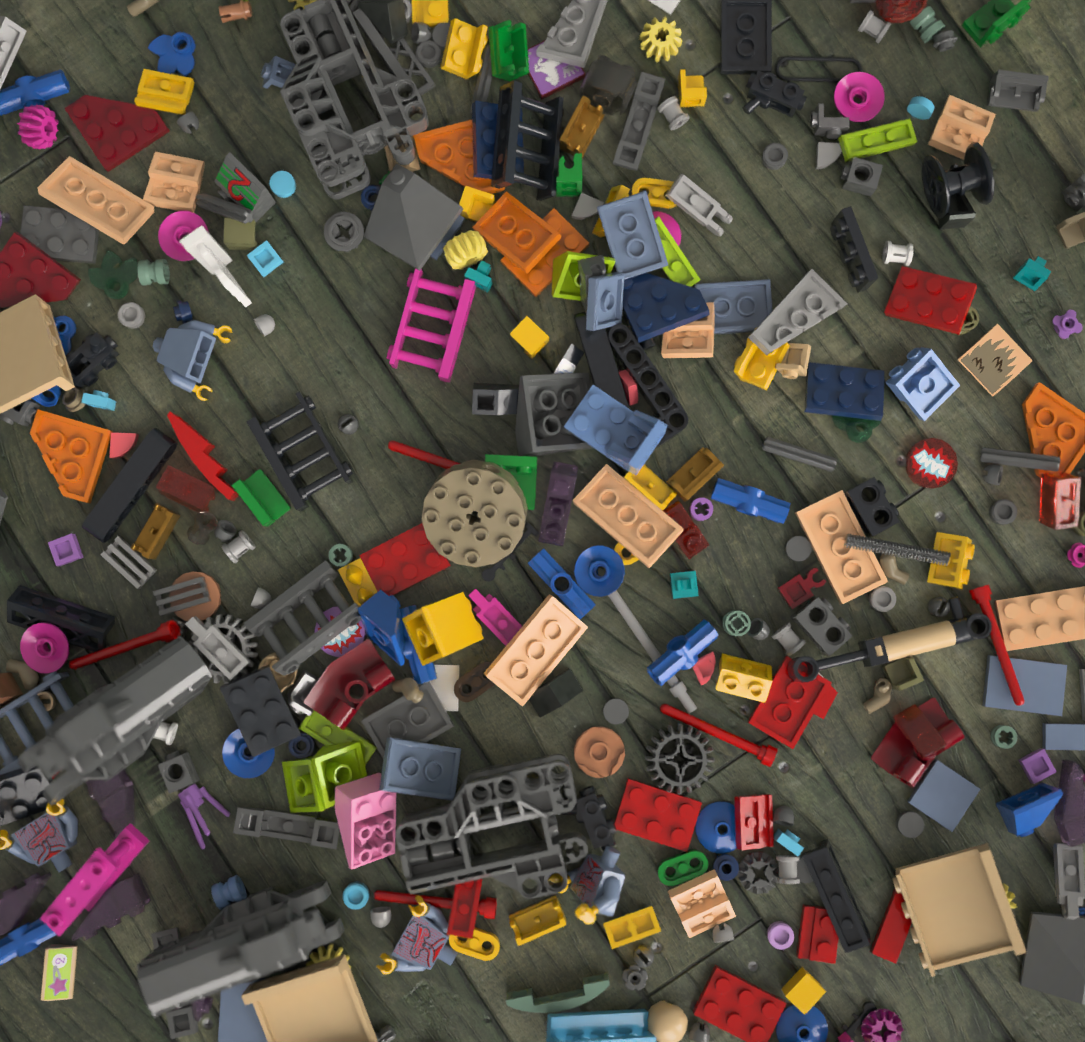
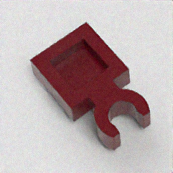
M818 568L810 569L805 579L800 574H797L777 587L790 609H794L814 596L810 590L812 587H822L826 583L825 579L817 583L813 581L812 576L819 571Z

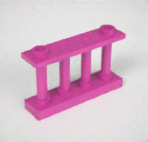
M415 268L414 273L410 272L407 287L410 288L395 343L389 346L387 359L390 360L389 364L391 367L396 369L399 360L435 369L439 373L438 377L441 381L450 383L475 294L476 284L475 281L465 279L463 286L447 285L422 278V269L419 271ZM419 288L456 297V300L459 301L457 310L452 309V311L415 302ZM412 312L449 321V324L452 325L450 334L446 333L444 336L409 326ZM409 336L442 345V348L446 349L444 357L437 360L403 351L405 337Z
M130 823L105 852L99 847L40 919L60 937L84 908L89 912L96 906L148 844L149 840Z

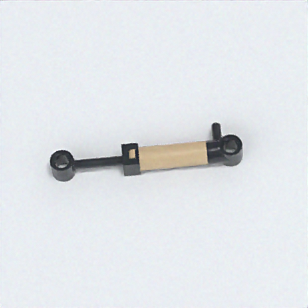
M959 597L949 598V603L954 619L858 642L860 650L817 661L809 656L796 657L789 662L787 672L793 681L810 682L818 676L820 670L863 660L864 667H871L983 639L991 633L992 623L986 615L981 613L964 616ZM973 620L978 625V631L976 633H974L971 629V623ZM801 662L805 663L808 667V672L804 677L798 672V666Z

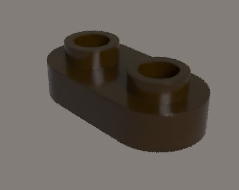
M492 661L480 663L456 681L454 693L460 701L471 702L495 685V683L483 675L484 670L492 664ZM464 684L471 685V693L463 691Z

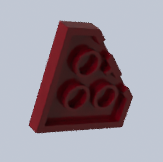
M84 95L64 108L107 172L170 132L155 109L140 107L132 103Z
M18 232L13 233L0 252V308L14 306L35 294L45 302L67 300L81 281L79 277Z

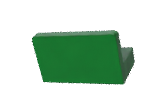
M260 469L245 481L239 479L232 485L263 526L269 527L291 509L270 479Z

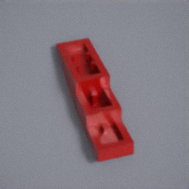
M170 411L167 417L178 440L193 463L207 480L228 500L235 501L239 494L229 483L222 479L227 469L209 455L215 446L181 417Z

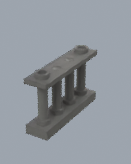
M326 560L244 622L248 631L258 637L261 635L265 636L280 659L272 668L283 676L295 672L303 661L346 628L356 625L361 620L358 612L360 606L356 603L351 606L348 604L334 583V580L340 574ZM323 588L327 590L342 612L330 622L313 598ZM302 604L306 605L321 627L311 637L307 636L293 615L294 610ZM282 619L286 621L300 643L290 653L286 651L273 631V626Z

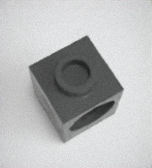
M853 157L849 165L845 164L840 177V179L844 180L842 189L871 197L877 189L883 165ZM855 172L862 173L865 180H858L855 177Z
M178 750L164 756L165 762L158 764L169 794L200 780L189 752L180 755ZM175 764H179L183 769L181 777L175 775L173 771Z

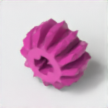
M42 105L24 107L23 113H19L20 122L17 123L20 128L18 134L22 136V143L40 150L41 148L52 147L53 141H57L56 132L59 131L57 129L58 120L55 119V112Z

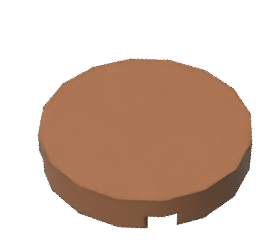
M194 571L185 573L173 583V585L195 578L205 577L211 601L175 612L178 617L185 621H189L195 616L204 621L206 618L213 616L221 604L220 586L213 577L206 573ZM196 584L170 592L169 597L201 588V585ZM203 593L170 602L171 607L203 598L204 596Z
M594 726L583 731L577 738L574 746V756L578 767L586 775L603 778L616 773L622 766L625 749L620 736L615 731L604 726Z

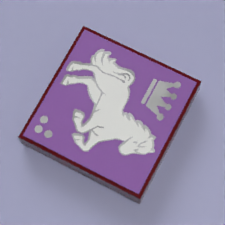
M544 41L528 48V75L541 100L586 78L582 67L537 57L536 50Z

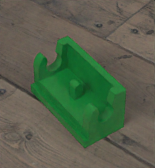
M507 20L495 26H490L489 40L492 76L510 82L528 74L529 61L526 24L520 22L512 26L511 20Z
M582 153L574 154V166L571 169L564 166L565 159L562 156L559 160V177H556V197L580 196L582 193Z

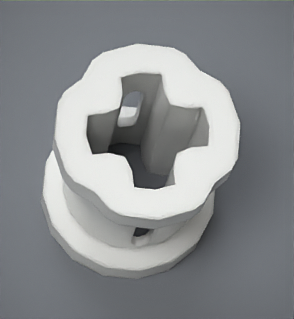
M886 241L882 255L883 264L896 262L903 263L904 266H910L913 257V244L908 243L905 246Z
M161 722L153 738L166 741L167 745H171L178 729V723Z

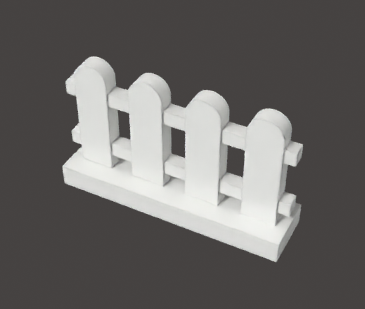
M200 226L180 240L185 249L212 275L216 274L224 287L239 302H242L245 307L252 303L226 267L233 260L203 226Z

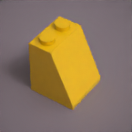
M464 592L425 606L402 618L422 666L484 639L481 625L476 621L471 603L465 597Z

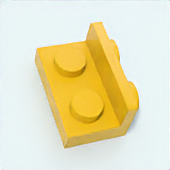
M456 18L451 20L440 69L464 79L479 73L483 63L481 59L482 51L488 41V36L486 35L488 26L482 24L479 27H475Z
M748 338L746 348L735 362L734 373L741 381L767 390L777 371L775 369L776 363L782 362L790 345L787 342L768 355H765Z
M937 532L934 550L950 552L951 556L947 566H945L946 563L939 565V562L938 564L936 562L932 564L933 561L931 562L927 582L962 590L963 585L968 584L970 570L967 569L968 559L972 560L975 545L971 544L972 540L965 536Z
M722 653L719 661V677L716 683V690L765 702L773 681L772 666Z

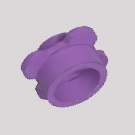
M1068 310L1064 315H1057L1052 320L1055 331L1062 339H1067L1072 333L1081 332L1083 328L1082 324L1078 323L1074 310Z

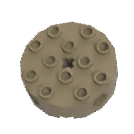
M470 460L453 465L438 475L424 499L422 522L427 539L440 555L455 564L480 567L495 564L512 553L523 535L528 507L522 489L510 472L495 463ZM473 511L478 512L477 516L472 515Z

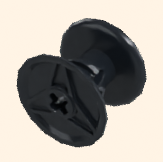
M972 142L966 148L964 165L961 166L953 164L950 166V169L944 170L941 162L935 156L926 155L923 159V188L927 202L937 217L943 218L948 213L950 195L962 196L965 194V191L970 190L973 197L979 203L988 205L992 201L994 195L993 170L985 149L978 142Z

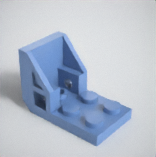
M592 385L564 425V428L628 472L637 475L665 435L667 425L640 411L635 410L633 412Z

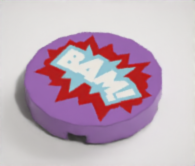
M332 607L323 613L330 622L342 612L338 607ZM362 620L356 625L346 628L321 649L328 655L341 657L364 642L366 631ZM318 623L315 626V633L321 629Z

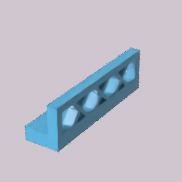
M645 1009L554 1013L547 1016V1042H656V1036L648 1031L649 1012Z

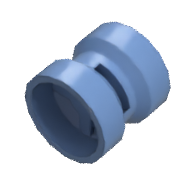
M238 875L230 877L225 884L219 882L211 887L214 902L220 910L224 909L231 902H239L247 897L245 886Z

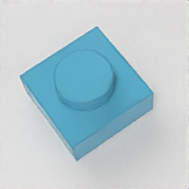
M267 240L247 255L263 277L283 263Z
M93 390V394L83 393L81 403L88 406L114 411L116 401L108 398V393Z
M779 829L775 832L774 839L796 856H799L804 849L798 843L800 838L788 829L785 833Z

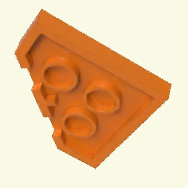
M472 120L429 130L413 136L421 163L463 187L468 186L490 194L505 190V187L501 189L491 187L492 179L474 177Z
M1039 382L1035 384L1022 403L1031 453L1059 456L1061 460L1058 471L1035 469V474L1056 489H1059L1085 453V413Z
M37 409L30 435L42 452V457L49 471L54 475L59 485L58 488L65 497L91 504L113 431Z

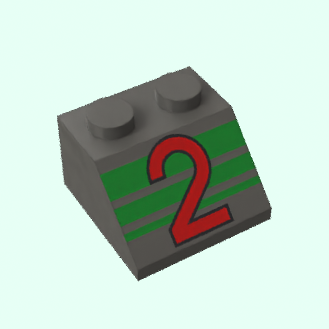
M229 152L214 181L220 188L217 193L228 202L232 200L237 205L251 209L254 213L252 217L257 222L276 201L267 188Z

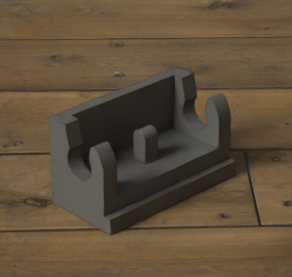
M997 70L990 79L987 106L1037 112L1040 102L1044 103L1049 76Z
M603 255L578 260L581 303L586 314L589 277L605 275L606 273Z

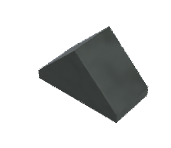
M363 0L358 3V7L390 44L407 36L408 30L403 0Z
M965 194L962 196L950 195L948 213L943 218L938 217L939 230L964 228L975 218L976 213Z
M568 669L538 688L529 698V701L541 718L563 706L581 693L583 689L572 671Z

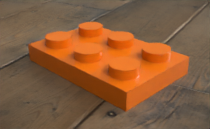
M507 191L472 227L474 231L480 233L486 242L526 274L562 238L557 230Z
M555 208L543 220L557 230L562 238L528 274L505 256L500 260L535 297L552 282L554 258L567 251L582 253L589 246V242Z

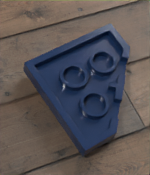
M649 273L624 280L622 309L638 343L710 315L709 308L699 289Z

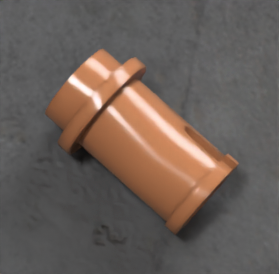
M240 0V3L219 6L220 16H223L221 18L223 23L242 18L248 20L249 17L253 16L249 1L244 2V0Z

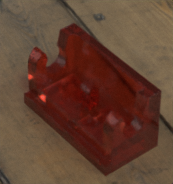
M168 465L156 485L161 495L204 516L209 511L208 504L210 500H215L216 496L213 486Z
M1059 472V476L1050 473L1041 474L1039 523L1054 530L1079 527L1081 477L1065 472Z

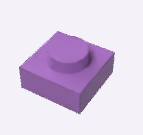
M71 533L48 542L56 566H63L84 558L75 534Z
M1039 748L1018 760L1032 784L1057 772L1043 748Z

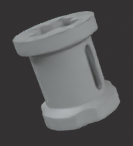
M870 10L858 31L866 32L876 39L875 42L879 44L890 28L891 23H885Z
M677 96L668 98L657 108L659 113H663L669 122L670 130L678 129L690 118L688 114H684L677 103Z
M243 530L238 532L239 536L228 544L224 543L221 547L233 563H237L239 561L238 558L248 550L256 548L253 541Z
M790 622L780 627L771 636L774 640L777 639L785 648V654L788 657L797 652L806 643L804 639H800L791 629L792 625Z
M777 855L776 860L779 861L777 883L799 884L800 879L797 878V861H799V856Z

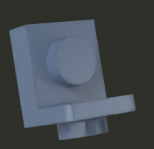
M274 56L262 68L261 77L264 78L262 87L268 89L273 84L282 88L296 64Z

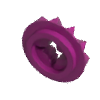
M888 1009L872 1011L865 1017L861 1027L862 1037L865 1042L901 1041V1032L904 1031L898 1015ZM884 1022L885 1027L889 1031H885L884 1036L882 1038L879 1032L877 1031H880L882 1029Z

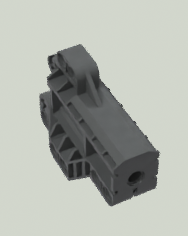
M317 0L305 5L303 10L298 8L285 14L281 19V29L294 56L296 65L280 92L317 177L327 195L337 200L360 191L369 185L371 176L363 158L366 154H375L388 145L394 160L398 164L408 165L412 163L415 159V149L411 137L426 130L429 119L426 107L412 80L407 78L400 79L375 67L346 0ZM361 74L381 121L353 132L333 86ZM406 91L412 92L411 96L407 98L401 97V94ZM334 109L335 116L323 121L320 120L322 113ZM414 114L422 115L419 120L410 119ZM402 144L406 150L405 152H401L399 149ZM361 174L363 180L358 182L355 177ZM347 180H350L349 183L351 186L347 187ZM342 183L340 191L331 192L329 190V187Z
M178 636L171 643L158 650V652L113 683L98 688L82 701H79L69 710L59 715L53 724L45 729L46 737L26 750L19 757L18 764L26 774L30 769L37 766L47 779L52 778L65 769L66 772L50 783L43 791V796L50 805L57 803L87 780L102 779L105 783L145 754L161 722L201 694L212 678V675L190 644L181 636Z
M552 754L516 763H503L471 770L450 804L406 814L396 831V840L401 854L400 858L409 893H419L486 877L495 878L519 891L527 899L563 891L567 886V869L565 864L577 862L586 856L588 852L587 840L583 834L579 832L559 834L555 814L568 812L576 804L575 784L568 758L563 754ZM562 766L565 770L561 773H556L552 768ZM534 771L539 774V777L531 779L526 774ZM564 784L565 793L568 796L566 798H563L560 793V786ZM515 800L518 805L504 807L503 802ZM494 805L495 810L482 812V807ZM541 817L545 840L474 855L469 833ZM431 821H438L441 826H435ZM406 826L412 827L415 832L407 830ZM454 838H456L457 847H458V851H459V854H460V855H457V856H456L455 846H454V842H453V839H454ZM565 841V849L567 855L565 857L563 856L561 842ZM572 842H577L578 846H581L579 847V852L574 851ZM427 844H431V851L434 861H430V854ZM552 873H559L563 879L558 883H553L549 880V876ZM528 878H532L537 882V886L529 889L523 885V882Z
M327 880L286 895L276 892L274 886L252 893L239 902L234 901L227 905L204 930L152 950L136 964L145 1001L154 1017L225 989L232 988L238 984L250 983L286 968L296 966L302 960L308 958L311 949L339 938L345 930L340 917L335 921L323 924L318 910L303 913V909L323 902L329 897L331 890Z

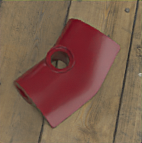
M367 639L333 661L326 668L305 698L304 704L342 730H345L364 701L396 679L371 641ZM356 684L364 688V694L359 699H354L350 696V689Z
M933 697L899 718L893 724L871 756V760L905 785L914 788L935 757L965 737L956 722L948 719L936 698ZM927 744L931 747L932 752L930 754H922L919 752L918 746Z

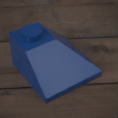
M380 590L358 608V612L368 638L402 666L405 663L403 621L399 609L401 605L396 597L393 595L388 596Z
M1040 783L997 802L996 806L1008 832L1024 837L1032 834L1034 828L1042 825L1063 793L1059 788Z

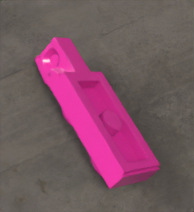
M475 588L468 596L477 604L473 608L476 616L506 646L521 629L522 625L495 597L493 598L488 594L484 598Z

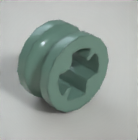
M336 544L330 549L328 557L333 565L344 567L351 563L353 552L347 545ZM342 548L345 549L344 555L347 559L344 562L343 560L337 562L335 560L337 558L336 550L342 551Z
M998 725L992 729L990 738L995 746L1009 749L1016 744L1017 733L1012 727ZM1001 731L1009 733V737H1006L1009 739L1007 742L999 741L998 737H1001L999 735Z

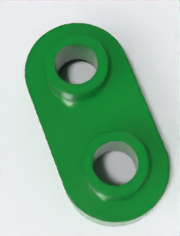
M691 849L662 860L658 865L657 874L663 884L675 886L703 875L708 869V860L702 851ZM697 858L699 863L696 866H691L690 860ZM668 867H673L675 869V872L672 875H667L665 873Z

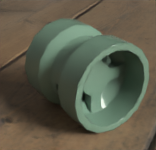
M931 6L922 10L910 21L914 30H920V38L924 43L932 40L935 35L942 32L945 28L941 20L934 18L935 11Z
M157 259L152 263L149 260L138 261V278L142 286L151 285L153 281L160 285L169 283L170 271L166 259Z
M730 611L722 619L724 631L732 636L746 634L751 626L749 616L742 611Z

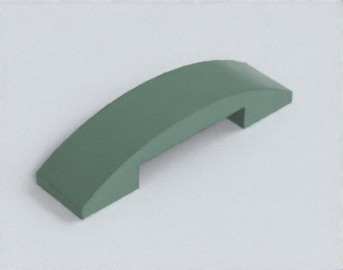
M608 973L584 977V988L537 998H534L532 988L509 992L506 995L507 1006L514 1009L533 1013H551L568 1010L580 1006L602 993L610 985Z

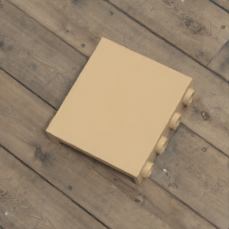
M36 294L0 312V414L56 385L65 391L75 387L50 305Z
M988 843L895 868L896 877L892 878L897 894H903L905 902L901 903L904 915L906 919L911 918L914 925V927L910 928L912 938L915 944L920 943L923 952L919 953L923 969L929 968L931 977L935 976V970L1012 950H1014L1016 955L1026 953Z
M345 954L252 983L241 995L245 1005L253 1003L268 1042H378Z

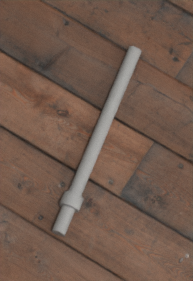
M616 590L608 595L654 662L661 654ZM675 675L667 681L671 687L669 690L675 698H679L688 713L693 712L697 707L686 691L688 689L682 681L679 682Z

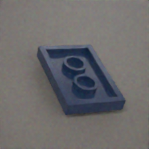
M476 100L472 104L474 177L492 179L498 104ZM520 108V117H519V118H520V121L523 122V120H522V108ZM518 132L517 144L520 147H523L522 132ZM516 156L515 169L521 173H524V159Z
M809 362L806 375L804 412L881 421L883 418L885 371Z

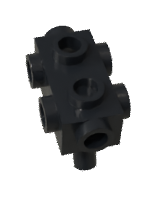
M758 70L757 74L751 73L746 87L750 89L747 98L751 100L743 106V110L746 114L750 115L758 106L764 109L769 107L793 117L796 109L802 110L807 96L803 95L805 90L800 89L796 83L784 82L777 79L771 72H761Z
M98 332L90 334L84 338L82 345L76 351H71L65 355L74 385L80 387L93 385L98 380L97 374L101 370H109L117 363L116 357L119 353L115 348L118 347V344L108 334L105 337ZM83 366H87V368L80 373V369Z
M593 785L579 791L580 794L576 796L577 805L572 810L561 813V815H576L578 823L585 824L594 849L601 847L602 850H605L606 846H615L614 834L617 833V829L613 819H608L604 810L608 807L603 794L598 795Z

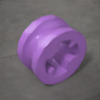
M698 498L691 503L689 512L695 520L704 521L712 515L713 505L706 498ZM698 502L700 505H707L708 509L705 510L707 512L705 516L702 513L698 515L695 513V509H697L695 505Z

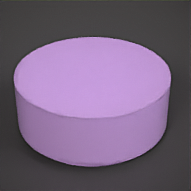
M777 921L769 926L767 938L774 948L783 950L790 947L793 943L794 933L787 923Z

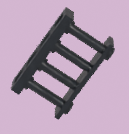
M513 80L500 86L491 187L501 189L514 184L515 181L538 188L537 200L539 201L555 197L561 124L564 114V97L559 96L544 104L524 97L522 95L521 82ZM520 107L544 114L543 128L520 121ZM518 132L542 139L541 153L518 146ZM516 156L539 163V178L516 171Z
M299 391L296 393V396L300 403L267 422L265 420L261 422L257 417H253L246 422L297 511L301 512L309 507L306 501L310 495L342 477L346 483L350 484L353 482L350 476L354 473L347 461H341L313 411L316 409V406L309 395L305 397ZM306 412L313 425L279 444L278 442L273 443L269 436L272 434V430ZM316 434L319 435L325 447L293 465L285 464L282 456L285 455L284 452ZM331 456L337 469L304 488L303 486H297L294 480L297 477L296 474Z

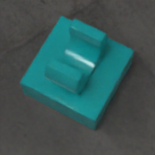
M1037 256L1035 261L1029 258L1017 270L1013 279L1036 291L1048 279L1051 271L1044 267L1047 261Z
M481 260L477 270L468 267L464 277L465 279L475 281L477 288L488 293L492 286V279L488 277L491 265Z
M696 571L670 573L672 599L699 596Z

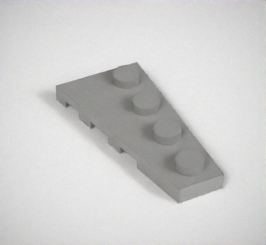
M572 0L569 6L565 7L562 11L561 18L555 27L552 26L548 32V37L544 43L540 44L536 50L537 57L585 68L608 0Z
M811 269L748 338L765 355H768L837 312L848 303Z

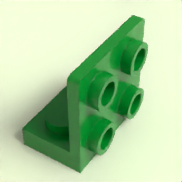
M990 0L966 19L961 26L980 48L987 42L993 44L1003 35L1002 32L1005 29H1012L1022 20V16L1031 9L1029 4L1032 0H1022L1017 5H1014L1011 0Z
M485 454L486 462L495 463L513 475L523 491L528 507L527 510H534L537 457Z

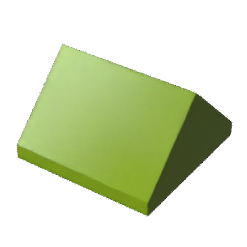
M567 251L554 258L552 297L581 301L578 260L596 255ZM604 257L605 274H610L615 264V259Z
M359 741L323 746L312 758L321 800L325 809L335 805L336 786L367 777Z
M314 756L282 762L290 813L320 812L325 810L312 760Z

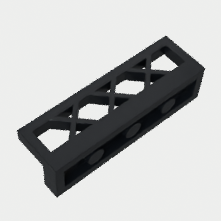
M19 585L7 600V623L28 629L34 624L41 623L39 619L60 628L69 644L93 652L106 648L107 634L115 625L114 616ZM16 611L22 613L27 619L16 616ZM63 627L70 629L75 635L67 633ZM87 636L97 638L98 643L92 642Z
M823 840L820 843V847L803 853V858L846 954L870 945V932L829 840Z

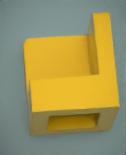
M680 69L678 76L679 106H704L707 99V87H704L703 76H686L685 69Z
M465 186L459 203L463 208L460 215L466 219L478 222L495 204L494 195Z
M528 316L510 333L511 337L524 348V352L531 359L549 342V336Z
M803 967L781 989L785 997L803 1014H806L826 993L822 985Z

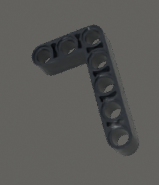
M617 324L608 333L611 349L623 368L629 372L637 383L638 390L658 420L667 425L666 433L654 449L656 450L686 428L688 415L630 329L623 324ZM617 332L623 333L626 341L616 343L612 336ZM630 353H635L639 356L640 362L631 364L627 361L626 356ZM644 374L652 375L654 383L652 385L643 384L641 376ZM657 395H665L668 398V405L659 406L655 402V397ZM673 415L679 416L682 419V426L673 427L669 422V418Z

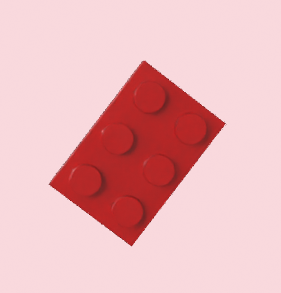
M902 266L884 313L889 317L959 335L977 290V285Z
M423 523L359 555L377 591L382 590L388 596H394L451 566L448 559L440 555L427 539Z
M785 656L772 678L773 681L766 701L758 702L747 722L794 749L832 682L820 675L810 682L793 681L787 672L788 664L792 659ZM799 664V674L804 677L808 672V668Z
M628 778L614 824L619 831L687 852L702 802L674 792L669 793L665 789Z
M715 965L693 1010V1014L746 1042H768L787 1003L770 992Z

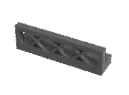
M360 8L353 12L357 25L392 75L400 79L407 78L412 80V75L422 76L427 83L418 89L420 96L435 87V83L404 38L397 41L396 49L389 48L384 42L385 37L373 26ZM399 55L410 57V69L402 68L398 62ZM409 91L404 92L407 97L412 94Z

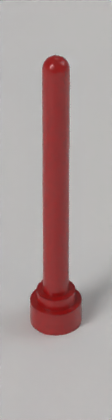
M394 440L388 443V448L392 451L444 469L461 464Z
M988 584L969 590L971 599L975 600L976 604H979L982 614L986 615L992 623L990 636L1013 701L1017 706H1021L1025 700L989 602L991 600L990 595L992 594L990 586Z
M174 620L161 623L157 631L73 659L69 662V667L75 670L159 640L167 643L172 642L181 635L180 628Z
M668 704L660 706L661 713L756 755V759L760 760V763L765 766L771 767L778 751L776 747L769 744L767 746L763 744L759 746Z
M377 890L373 895L377 901L419 905L415 897L421 896L425 903L446 909H451L453 898ZM487 897L486 899H481L477 910L479 915H484V918L495 919L497 898Z

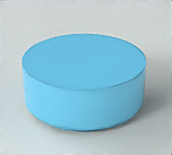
M916 96L910 100L907 111L917 119L926 120L931 117L935 107L929 99Z
M278 171L270 178V188L276 196L287 198L294 193L296 182L289 172Z
M362 882L350 883L343 892L345 905L351 909L364 907L370 896L368 887Z

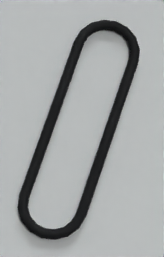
M783 57L776 63L775 67L777 76L784 81L839 82L842 79L784 77L779 72V65L787 60L853 62L857 65L858 72H862L861 64L856 59L838 57Z

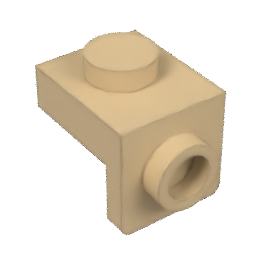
M788 343L790 346L782 362L776 363L775 369L782 374V377L788 379L806 376L811 346L809 344Z

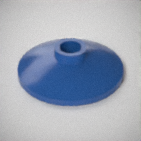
M599 545L592 546L580 554L575 564L574 574L577 584L584 592L592 596L603 597L612 594L620 587L624 579L625 567L622 558L615 550ZM603 566L606 570L605 575L600 576L598 574V569Z
M239 728L227 737L223 745L222 757L225 766L231 773L241 778H254L262 775L273 762L275 747L255 757L246 755L245 748L248 746Z
M718 801L708 804L700 811L695 825L696 835L700 843L709 851L724 854L736 849L735 805ZM722 824L727 826L725 833L718 832V827Z
M792 1004L783 1010L776 1024V1035L779 1042H826L828 1025L824 1015L815 1006L806 1014H803ZM805 1028L808 1030L806 1036L799 1035L801 1029Z

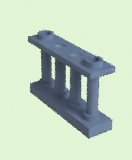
M57 671L48 674L42 678L44 683L0 709V719L8 716L26 747L25 751L35 745L36 742L16 709L29 702L44 728L50 727L53 724V720L37 694L51 688L64 711L69 710L74 705L60 683L69 677L68 672L57 673ZM0 734V755L4 760V768L0 770V775L21 767L18 764L19 758L12 754Z

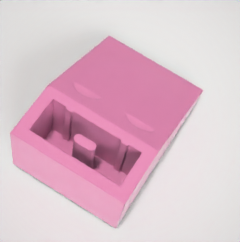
M381 773L335 787V812L348 866L351 870L395 854L396 793L379 791Z

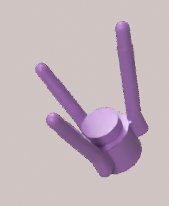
M193 784L179 793L178 797L185 809L200 848L205 849L202 835L194 818L195 816L205 835L208 836L210 831L198 810V807L204 803L202 798L207 799L226 817H229L230 813L207 792L204 786L199 789L196 784Z

